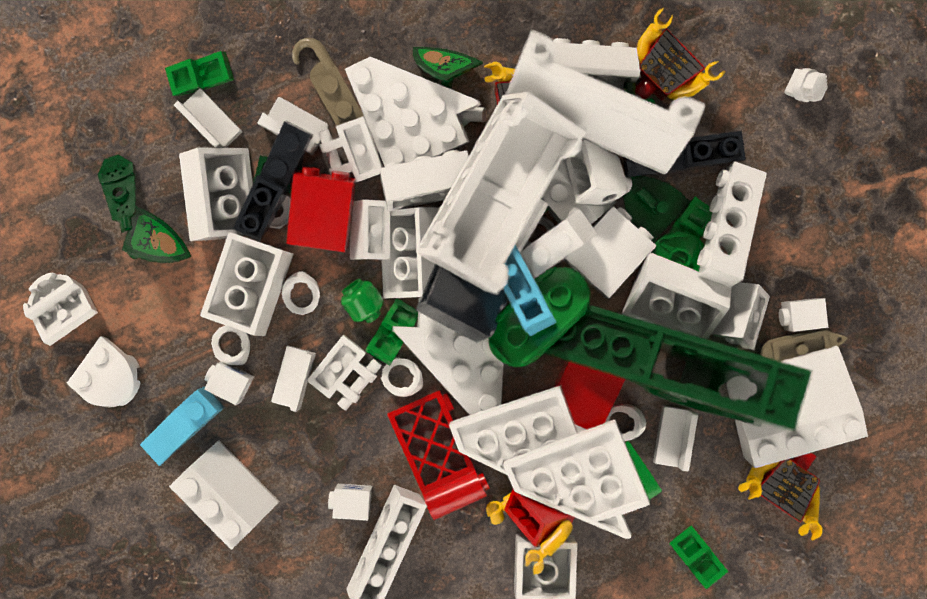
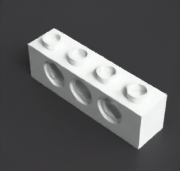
M735 161L725 170L722 169L716 180V186H719L718 192L710 205V212H713L712 218L704 231V238H706L705 247L701 250L697 260V264L700 265L699 277L728 287H732L743 280L766 172ZM733 194L738 197L739 201L734 198ZM726 219L732 223L733 227L727 223ZM720 245L726 249L727 254L721 250Z
M397 485L393 486L348 584L347 592L350 599H385L427 507L420 494Z

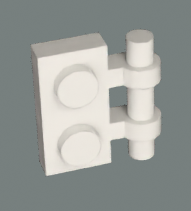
M365 116L337 125L336 129L339 138L332 139L329 129L318 132L322 142L320 144L321 151L326 153L331 166L329 169L330 174H332V171L353 172L356 182L380 174V168L383 165ZM337 148H344L348 163H341Z
M343 335L307 381L329 399L338 390L344 396L337 404L342 409L347 410L352 403H356L360 399V393L365 386L376 379V373L382 364L373 358L367 367L364 366L360 360L367 352ZM352 370H355L360 375L350 387L344 383V380Z

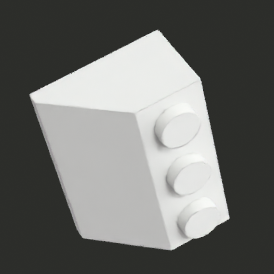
M564 38L553 40L556 47L554 62L609 86L624 88L625 82H636L640 77L637 48L629 47L628 43L614 42L611 46L600 45L599 41L586 40L582 44H572L571 40Z
M195 148L180 153L190 241L226 239L229 232L246 236L233 229L253 185L248 148Z
M566 159L561 160L540 198L549 204L547 206L548 211L558 224L579 209L589 223L592 224L616 203L614 201L607 206L576 203Z
M415 207L390 211V259L382 260L383 298L422 296L435 263L417 254L416 250L440 208Z
M229 232L200 316L254 336H266L293 253Z
M650 252L637 273L622 314L708 340L730 308L731 287L699 277L698 271Z
M220 440L190 465L169 486L231 550L280 502Z

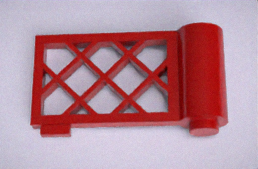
M440 390L387 414L433 520L487 497L486 490L490 489L484 473H477L471 458L452 448L455 442L454 437L450 446L433 441L439 425L450 429L449 424L451 421H454L449 412L454 409L448 393L442 395ZM437 398L441 407L438 420L422 414L426 402ZM421 405L418 413L411 410ZM404 412L417 416L412 431L400 428L396 416ZM443 413L448 424L441 422ZM420 418L436 423L430 439L415 434ZM403 433L410 435L407 442L404 438ZM413 437L429 443L423 458L413 455L409 449ZM432 444L448 450L442 466L426 460ZM451 451L462 455L467 467L458 471L445 467ZM415 460L421 462V465H420V468H419V469H418V467H417V465H416ZM424 464L441 469L437 481L425 485L421 476ZM443 471L451 473L450 475L441 478Z

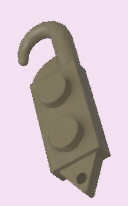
M314 38L299 40L292 50L293 61L296 65H299V53L302 49L308 47L314 50L320 62L311 70L310 80L336 126L363 117L362 111L325 46Z
M827 328L812 329L768 340L763 345L760 355L783 361L833 346L839 347L848 338L844 335L828 331ZM738 345V346L736 347L737 349H740V350L746 349V348H743L741 345Z

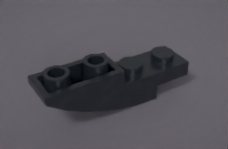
M284 121L260 175L255 178L233 229L258 242L262 240L292 186L293 174L301 168L304 161L302 158L313 137L312 133L289 121Z
M742 131L691 137L667 173L746 160ZM623 157L626 178L662 174Z

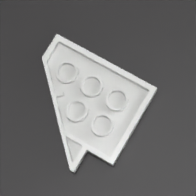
M368 57L345 68L384 166L391 162H412L421 156L437 157L469 143L459 115L480 106V101L373 57Z
M418 312L417 327L393 326L394 333L469 415L501 405L503 363L491 352L488 338L476 343Z
M561 385L451 421L449 424L459 452L506 475L507 473L503 466L504 461L578 433Z
M615 419L508 459L503 463L515 492L625 539L631 538V532L623 514L650 505V500Z

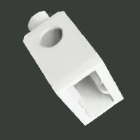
M587 140L582 141V147L575 156L566 158L576 203L607 206L629 192L632 187V180L624 175L619 157Z

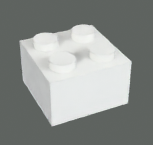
M516 534L515 598L576 599L577 542L574 536L569 535L563 545L551 557L547 555L543 559L544 569L541 573L533 574V567L537 561L531 562L526 567V554L531 550L539 551L541 547H534L524 534Z

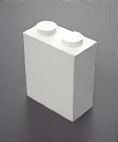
M615 207L609 208L592 226L597 234L577 250L563 258L570 267L579 272L604 298H610L656 247L651 241L654 237L643 227L639 229L630 222L632 217L621 207L618 209Z

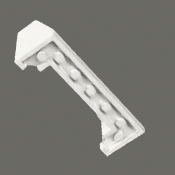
M532 30L506 95L530 92L585 131L583 140H587L601 148L665 175L694 134L705 104L683 97L675 100L670 106L669 111L554 62L556 47L553 41Z
M530 92L503 95L416 253L475 286L498 294L499 290L504 288L509 279L508 267L505 265L507 258L561 160L573 157L579 152L582 147L581 140L586 132Z

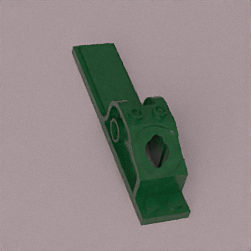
M588 305L585 314L544 353L628 380L643 387L649 394L675 404L760 427L763 422L791 432L795 431L812 375V370L592 305ZM660 351L686 361L680 383L665 379L663 375L653 372ZM737 376L746 377L757 386L756 393L749 396L746 401L738 398L733 400L721 396L719 390L722 385L727 384L730 379Z

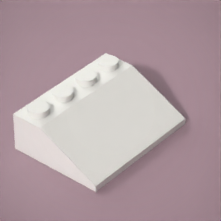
M838 346L781 361L812 370L794 432L763 422L760 427L735 420L743 457L754 468L868 437L863 410ZM743 376L734 377L727 382L729 397L733 400L738 398L746 401L757 390V386Z

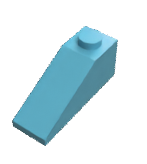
M515 244L505 262V265L508 267L509 279L503 289L524 330L531 336L556 323V320Z
M205 387L199 388L191 394L140 444L159 466L225 408L212 393L204 390Z

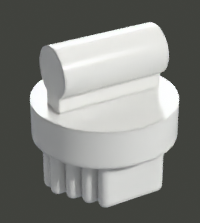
M795 69L784 93L803 102L822 100L828 88L827 76L824 73L817 72L815 69Z

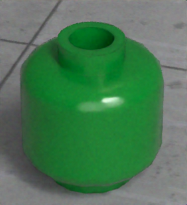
M357 279L342 290L343 296L340 303L353 321L371 323L381 315L380 309L384 304V299L372 282Z

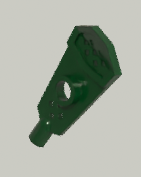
M115 155L104 159L97 175L112 220L120 223V230L123 233L133 229L131 218L136 214V169L133 162L120 155ZM119 191H123L120 196L115 197Z

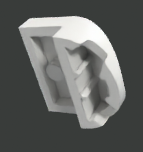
M48 273L38 278L29 288L31 295L28 304H23L25 316L33 320L43 343L49 346L98 313L83 285L67 275H57L55 273Z
M100 336L67 384L90 404L108 408L118 405L124 406L134 398L139 389L140 381L137 380V368L140 366L133 356L125 354L108 338Z

